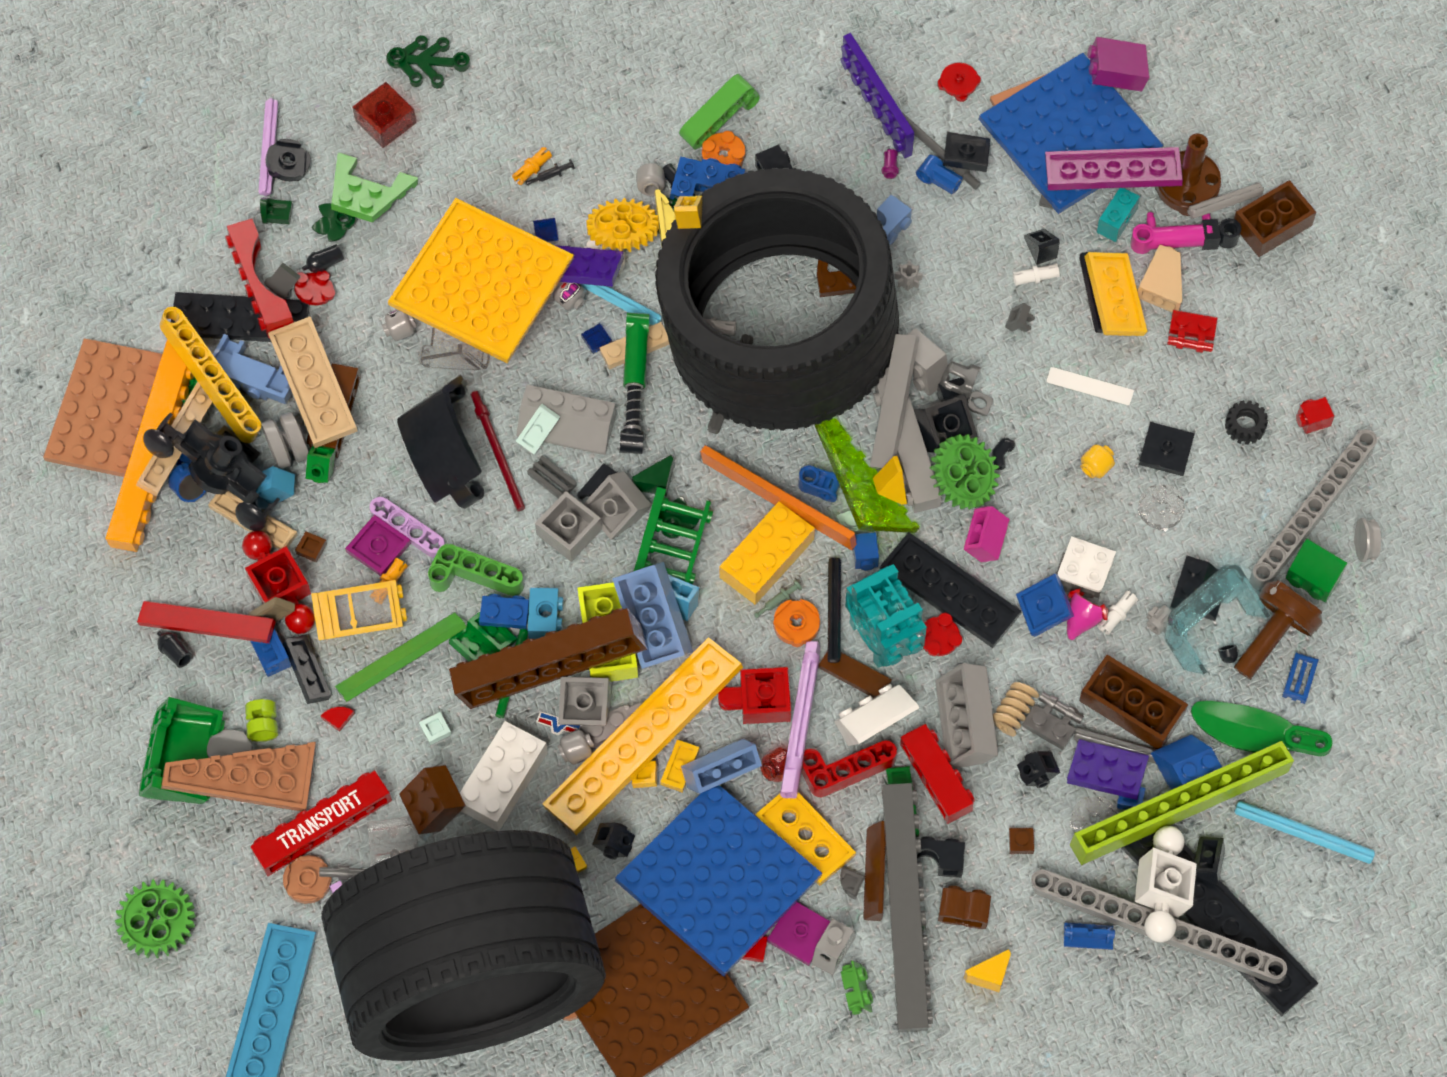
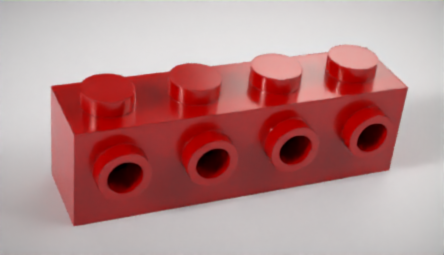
M924 724L901 736L900 746L944 820L949 824L972 812L975 799L969 789L965 790L962 785L963 779L957 769L953 770L949 763L951 759L945 749L941 750L939 747V739L933 729L929 730L927 725Z

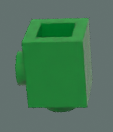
M313 445L307 454L305 479L313 480L315 483H328L334 473L336 449L324 446L314 448Z

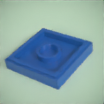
M1053 574L1016 594L1031 636L1036 637L1074 617L1058 574Z

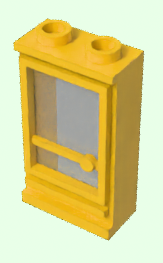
M396 580L311 594L319 641L404 627L403 622L407 621L406 609L401 608L399 600L404 598L402 585H397Z

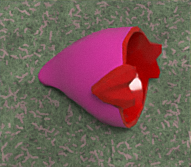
M1081 589L1070 591L1068 594V598H1072L1070 606L1074 617L1067 620V637L1070 640H1074L1082 633L1095 627L1103 619L1108 621V608L1104 604L1098 606L1083 598L1084 592H1080Z

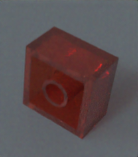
M384 82L352 106L355 121L382 148L416 124L414 108L387 82Z

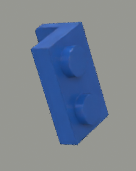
M498 594L482 596L479 624L482 626L527 629L529 599H525L522 596L504 598Z

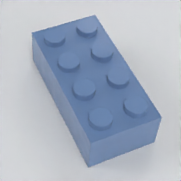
M664 562L612 578L621 607L623 609L628 608L642 627L647 650L637 653L642 669L693 652Z

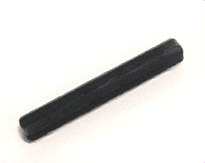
M1082 252L1079 255L1094 329L1096 333H1103L1085 261V255L1088 252Z

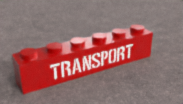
M375 770L371 773H364L353 784L345 785L338 789L335 795L318 801L312 809L298 813L294 820L278 825L271 834L257 838L253 845L250 846L252 853L267 877L295 861L296 858L305 855L392 801L390 792Z

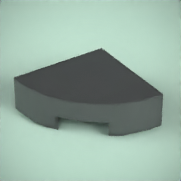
M842 867L840 874L841 886L849 897L856 900L865 876Z

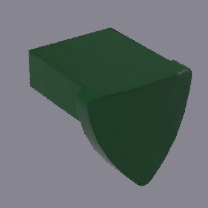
M265 197L260 199V213L263 224L277 223L290 225L293 209L292 201L274 200Z

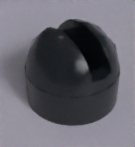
M1227 645L1218 649L1219 656L1223 662L1234 663L1237 660V645Z

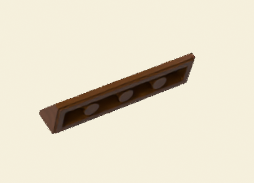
M884 821L869 826L866 832L863 919L867 921H881L883 918L886 845Z

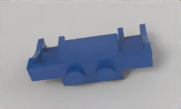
M680 156L670 199H674L675 196H693L694 191L704 193L706 189H710L716 183H721L725 179L735 177L738 174H744L745 169H742L737 164H722L713 158L702 159L701 162Z

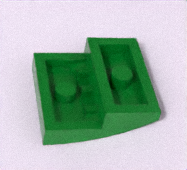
M478 612L467 621L466 629L449 639V644L470 662L478 659L483 654H494L500 652L504 647L512 646L517 641V638L505 627L480 625V612Z

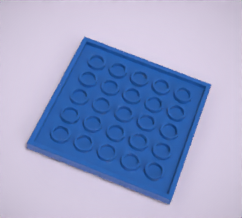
M1081 53L980 114L978 119L1058 214L1098 189L1048 190L1045 152L1163 148V144L1113 87L1092 84V75L1089 74L1090 60L1084 53Z
M718 785L700 793L615 877V882L722 976H725L821 878L822 873Z

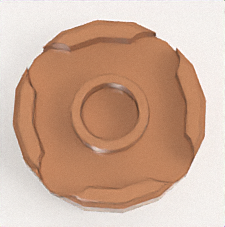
M311 855L296 858L295 861L286 867L283 874V886L288 896L294 901L303 904L315 903L323 899L330 890L332 877H319V868L328 867L327 864L319 857Z

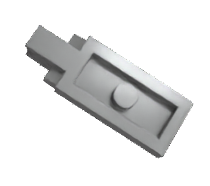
M640 702L630 708L628 705L621 706L609 712L606 726H580V730L584 735L589 733L595 746L591 749L600 746L642 703Z

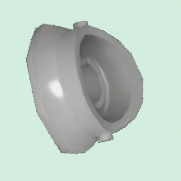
M1360 518L1356 524L1354 544L1356 555L1360 562H1366L1369 559L1376 560L1379 557L1381 532L1379 524L1375 520L1368 521L1365 518Z

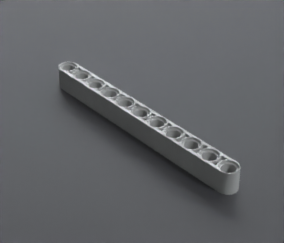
M1037 870L1032 875V888L1037 895L1147 936L1144 929L1145 920L1154 910L1047 870ZM1040 878H1046L1049 884L1044 888H1040L1036 885V882ZM1065 886L1072 889V893L1066 897L1059 894L1060 888ZM1086 895H1091L1095 898V902L1091 905H1085L1082 902V898ZM1108 904H1115L1118 907V911L1114 914H1109L1105 911V907ZM1136 912L1142 918L1139 922L1134 923L1129 921V914ZM1175 918L1176 931L1184 930L1187 932L1188 937L1185 940H1178L1173 936L1170 940L1164 942L1270 983H1280L1286 977L1287 965L1283 959ZM1201 939H1208L1212 945L1208 949H1202L1199 947L1198 942ZM1232 948L1235 951V955L1231 958H1226L1221 953L1222 949ZM1253 956L1257 958L1259 963L1254 967H1250L1245 963V959ZM1272 965H1278L1282 969V973L1274 976L1270 974L1268 969Z

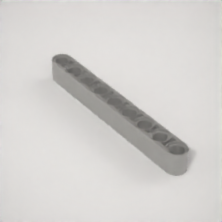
M1364 429L1354 437L1259 559L1250 576V584L1254 589L1261 591L1267 582L1275 580L1371 456L1377 442V436L1373 431ZM1361 442H1366L1369 446H1365ZM1348 458H1353L1357 462H1351ZM1335 474L1342 475L1344 478H1337ZM1322 491H1328L1331 495H1326ZM1310 507H1314V508H1316L1318 511H1317V512H1314V511H1311L1309 508H1310ZM1296 524H1302L1305 528H1299ZM1288 540L1293 545H1286L1283 541ZM1275 557L1279 562H1274L1270 558ZM1257 574L1265 575L1266 579L1259 578Z

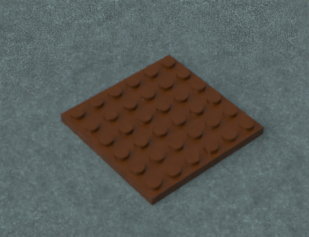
M640 904L595 933L606 972V979L594 998L574 1013L616 1077H646L748 1011L749 1006L728 974L722 976Z

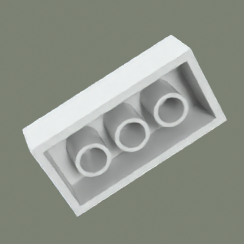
M505 721L460 792L466 805L461 812L500 831L548 753L546 742Z

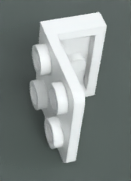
M1071 536L1058 571V576L1060 580L1095 592H1101L1113 565L1116 551Z

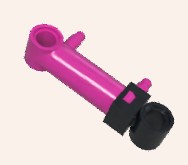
M1148 212L1147 224H1139L1133 229L1130 246L1138 254H1146L1152 249H1158L1159 245L1172 248L1202 246V250H1216L1220 245L1223 248L1230 249L1235 247L1239 241L1241 225L1237 220L1231 218L1224 219L1219 225L1218 219H1211L1208 213L1202 216L1201 224L1156 227L1154 213Z

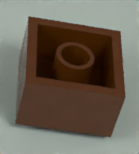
M446 765L423 768L399 793L419 835L440 832L466 806Z

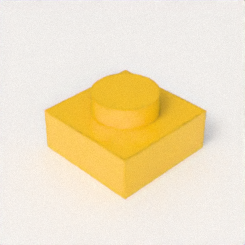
M650 761L632 779L633 788L657 787L658 765L656 761Z

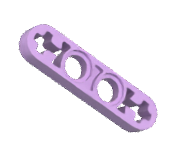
M377 497L371 501L369 508L372 516L376 515L408 537L413 546L426 555L435 558L439 548L445 544L444 539L439 534L384 497ZM384 505L385 511L389 514L388 517L386 513L382 510H379L377 512L376 507H382ZM397 516L405 519V522L400 526L392 523V520ZM414 529L423 531L422 536L419 538L411 537L410 533ZM429 542H431L434 545L438 542L439 548L437 549L434 547L433 549H431Z

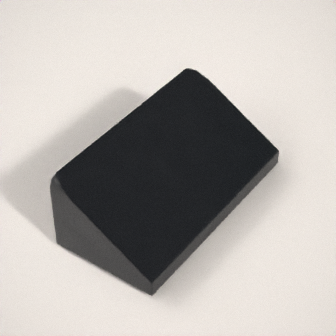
M1199 837L1194 862L1197 864L1196 876L1213 884H1219L1225 854L1224 838Z

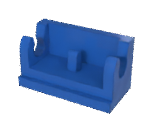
M273 629L270 643L250 641L267 677L291 667L288 655L275 629Z

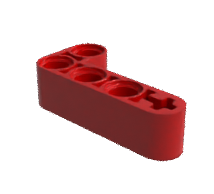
M885 740L829 765L825 764L817 750L806 749L804 751L801 773L814 796L826 797L891 768L896 762L897 748L894 743ZM807 760H814L816 764L814 766H808L804 762ZM867 761L870 766L864 768L859 766L858 763ZM843 770L846 771L848 775L846 777H840L836 773L838 771ZM818 780H824L827 784L823 787L817 786L815 782Z

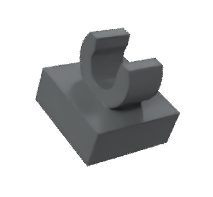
M1022 303L1012 308L1005 328L1012 332L1017 329L1023 332L1031 330L1032 327L1026 323V321L1031 322L1035 319L1029 313L1031 307L1026 303Z

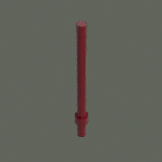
M473 391L470 393V396L475 406L474 412L476 417L482 423L517 512L523 511L525 505L489 419L490 413L487 405L483 404L479 391Z

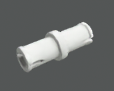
M1057 263L1037 267L1036 265L1032 266V269L1013 272L1015 286L1031 282L1037 284L1041 280L1060 277Z
M1126 591L1116 605H1112L1109 608L1108 621L1103 619L1097 625L1099 630L1102 632L1106 630L1105 634L1110 635L1120 621L1125 620L1127 617L1126 613L1138 601V598L1133 593L1131 594L1130 591Z

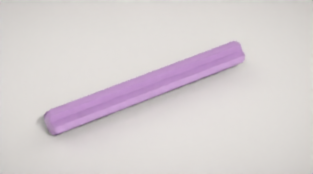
M269 98L265 102L259 194L264 196L272 193L273 177L269 175L265 157L268 148L276 142L278 101L273 98Z

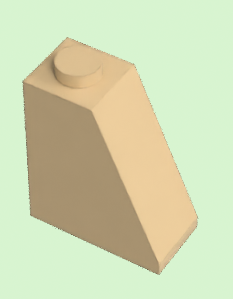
M1159 245L1139 285V299L1170 312H1173V310L1180 311L1182 304L1180 252H1177L1172 247Z

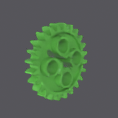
M961 434L952 436L940 443V448L934 450L936 456L931 458L935 465L929 467V469L935 471V474L930 476V478L937 480L933 487H940L941 490L938 495H946L944 502L952 500V507L959 505L960 509L968 507L970 510L990 501L989 496L995 494L992 488L999 485L994 479L999 478L1000 475L994 473V470L999 468V466L992 463L996 457L989 456L991 448L984 450L985 442L977 444V437L970 439L968 434L963 437Z
M152 879L151 886L147 887L146 883L142 882L141 890L134 886L133 895L125 893L128 901L119 902L123 910H116V914L121 918L115 920L117 926H120L116 931L118 935H123L121 937L122 943H128L127 948L130 951L135 948L138 956L144 951L146 958H149L151 953L154 952L156 958H159L160 952L164 951L169 956L170 948L177 952L178 947L176 944H186L183 937L192 936L188 928L195 927L194 922L190 919L196 918V914L191 911L194 909V905L192 902H188L190 900L188 894L183 895L182 887L175 890L176 886L173 882L167 887L165 880L162 879L160 885H157L155 880ZM156 900L154 906L145 907L147 901ZM169 910H178L176 915L172 917L166 916ZM158 915H159L160 919H159V920H158V919H154L153 922H152L151 919H152V918H157ZM138 921H144V922H145L144 925H143L141 928H139V929H134V928H133V927H134V924H135L136 922H138ZM158 931H166L164 937L155 938Z

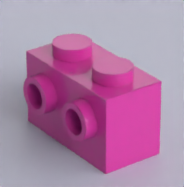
M993 506L975 509L963 550L980 562L998 560L1010 519Z

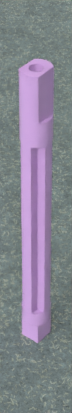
M818 641L806 642L780 791V795L783 798H796L798 793L820 659V645Z

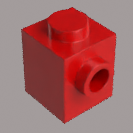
M1326 397L1317 400L1309 399L1304 401L1296 414V421L1298 426L1303 428L1305 434L1331 427L1335 416Z

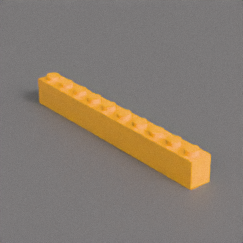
M180 337L182 340L188 341L187 338ZM168 339L105 539L111 548L137 552L139 545L143 544L144 528L151 518L150 508L157 499V496L136 486L137 481L153 456L144 445L143 435L149 429H157L169 413L173 414L168 421V424L172 425L182 408V400H186L188 397V384L190 379L192 380L194 377ZM193 355L197 359L200 358L198 355Z

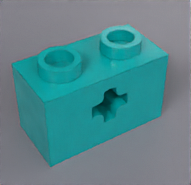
M1119 188L1099 219L1097 233L1117 242L1136 213L1140 196L1125 188Z

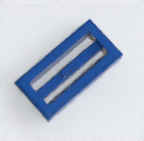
M1295 653L1282 697H1290L1293 701L1299 700L1301 701L1300 703H1306L1318 659ZM1302 660L1303 663L1294 692L1289 691L1298 661ZM1309 662L1312 663L1304 693L1301 695L1298 693L1307 663Z

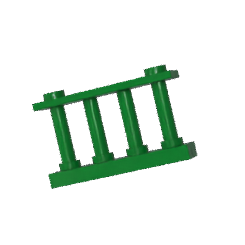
M657 487L634 571L654 565L651 564V561L647 560L648 554L658 552L690 561L687 573L666 568L668 575L693 585L696 573H692L703 529L705 523L710 524L713 510L709 509L711 501H706L704 510L668 501L669 498L665 497L666 489ZM665 510L699 518L701 519L699 530L695 531L663 522V519L659 518L660 511L665 512ZM664 531L696 540L693 551L690 552L657 543V540L653 539L654 533Z

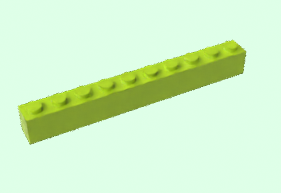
M1280 741L1074 833L1070 847L1080 864L1084 865L1151 835L1164 826H1171L1288 773L1294 759L1284 743Z

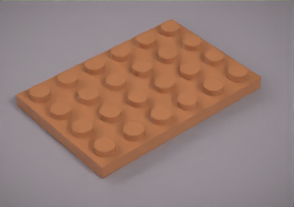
M84 338L43 456L44 460L124 477L162 354Z

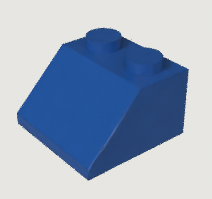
M1193 735L1184 737L1151 753L1170 790L1222 768L1213 749Z

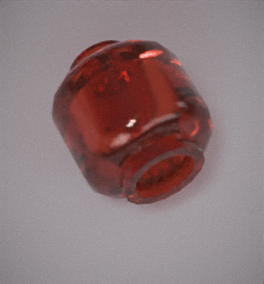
M777 747L762 758L760 769L767 780L776 783L782 782L787 749Z

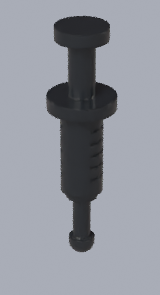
M569 159V163L559 167L555 163V167L539 173L536 178L527 180L525 184L529 186L538 180L543 182L557 175L561 177L562 171L571 167L574 170V164L571 159Z

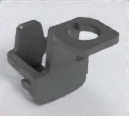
M955 362L948 364L941 378L940 385L949 391L965 394L970 411L987 416L993 398L981 392H972L980 367L974 364L964 366ZM949 373L963 378L964 384L958 386L946 381ZM979 398L984 400L986 407H976L971 399Z

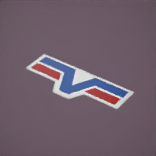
M541 711L536 721L551 727V733L560 735L563 731L571 733L575 730H580V726H582L559 725L557 716Z

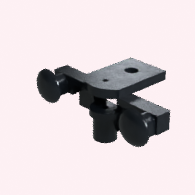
M169 413L157 429H149L144 433V445L154 456L168 458L173 454L175 447L192 460L189 464V471L192 479L200 488L209 493L219 495L226 494L230 490L243 502L236 506L235 514L243 527L251 531H260L266 526L265 518L280 499L277 497L272 504H269L256 492L267 477L253 465V462L261 453L249 443L239 440L230 428L224 425L215 434L195 419L188 430L182 434L168 424L173 415Z

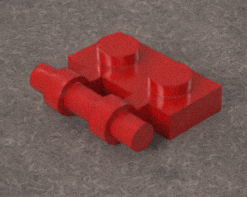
M1173 310L1169 334L1178 336H1168L1167 345L1176 346V349H1183V347L1195 349L1199 353H1203V351L1212 352L1214 344L1207 343L1205 340L1214 341L1218 318ZM1185 337L1197 338L1198 340L1185 339Z

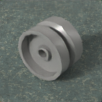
M292 412L280 416L279 421L282 431L279 430L276 422L272 419L261 423L268 446L279 469H284L291 465L288 451H291L297 462L307 460L306 440Z

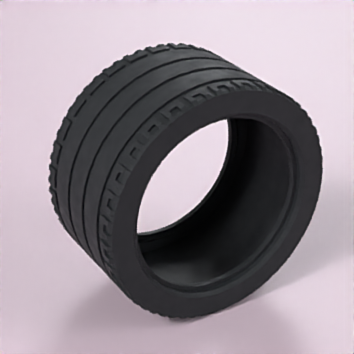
M772 168L748 171V173L738 174L732 178L729 177L721 183H716L710 189H706L700 195L702 196L701 228L678 229L677 221L673 220L671 229L667 230L666 238L662 240V248L658 252L659 259L656 260L655 285L674 363L679 375L682 376L684 384L689 387V391L695 394L699 401L704 402L708 409L712 408L714 413L721 414L725 419L733 420L734 423H742L746 427L753 426L756 429L765 428L773 431L780 429V431L792 428L793 430L800 427L807 428L810 425H818L823 421L832 420L833 417L844 414V411L847 409H852L853 405L861 402L865 395H869L871 389L879 384V379L884 377L885 369L889 368L895 335L899 334V312L890 244L876 213L871 211L870 205L864 203L861 196H856L854 191L850 188L847 189L844 184L837 183L833 178H827L825 175L815 174L808 170L802 171V169ZM800 255L815 258L840 270L856 286L850 303L832 324L807 339L787 345L758 346L742 343L721 334L703 318L704 310L711 295L728 276L739 268L766 257Z
M526 830L482 832L445 839L408 850L383 860L350 878L334 891L321 912V919L352 1045L364 1055L376 1059L415 1061L442 1058L485 1049L543 1029L583 1007L599 992L606 979V972L572 851L568 844L564 843L561 839L542 832Z

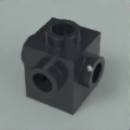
M1050 751L1031 752L1024 756L1022 762L1017 764L1020 778L1026 786L1045 787L1050 783L1049 780L1061 773Z
M600 823L592 845L601 850L605 857L616 860L619 857H628L635 835L627 830L628 827L621 823Z

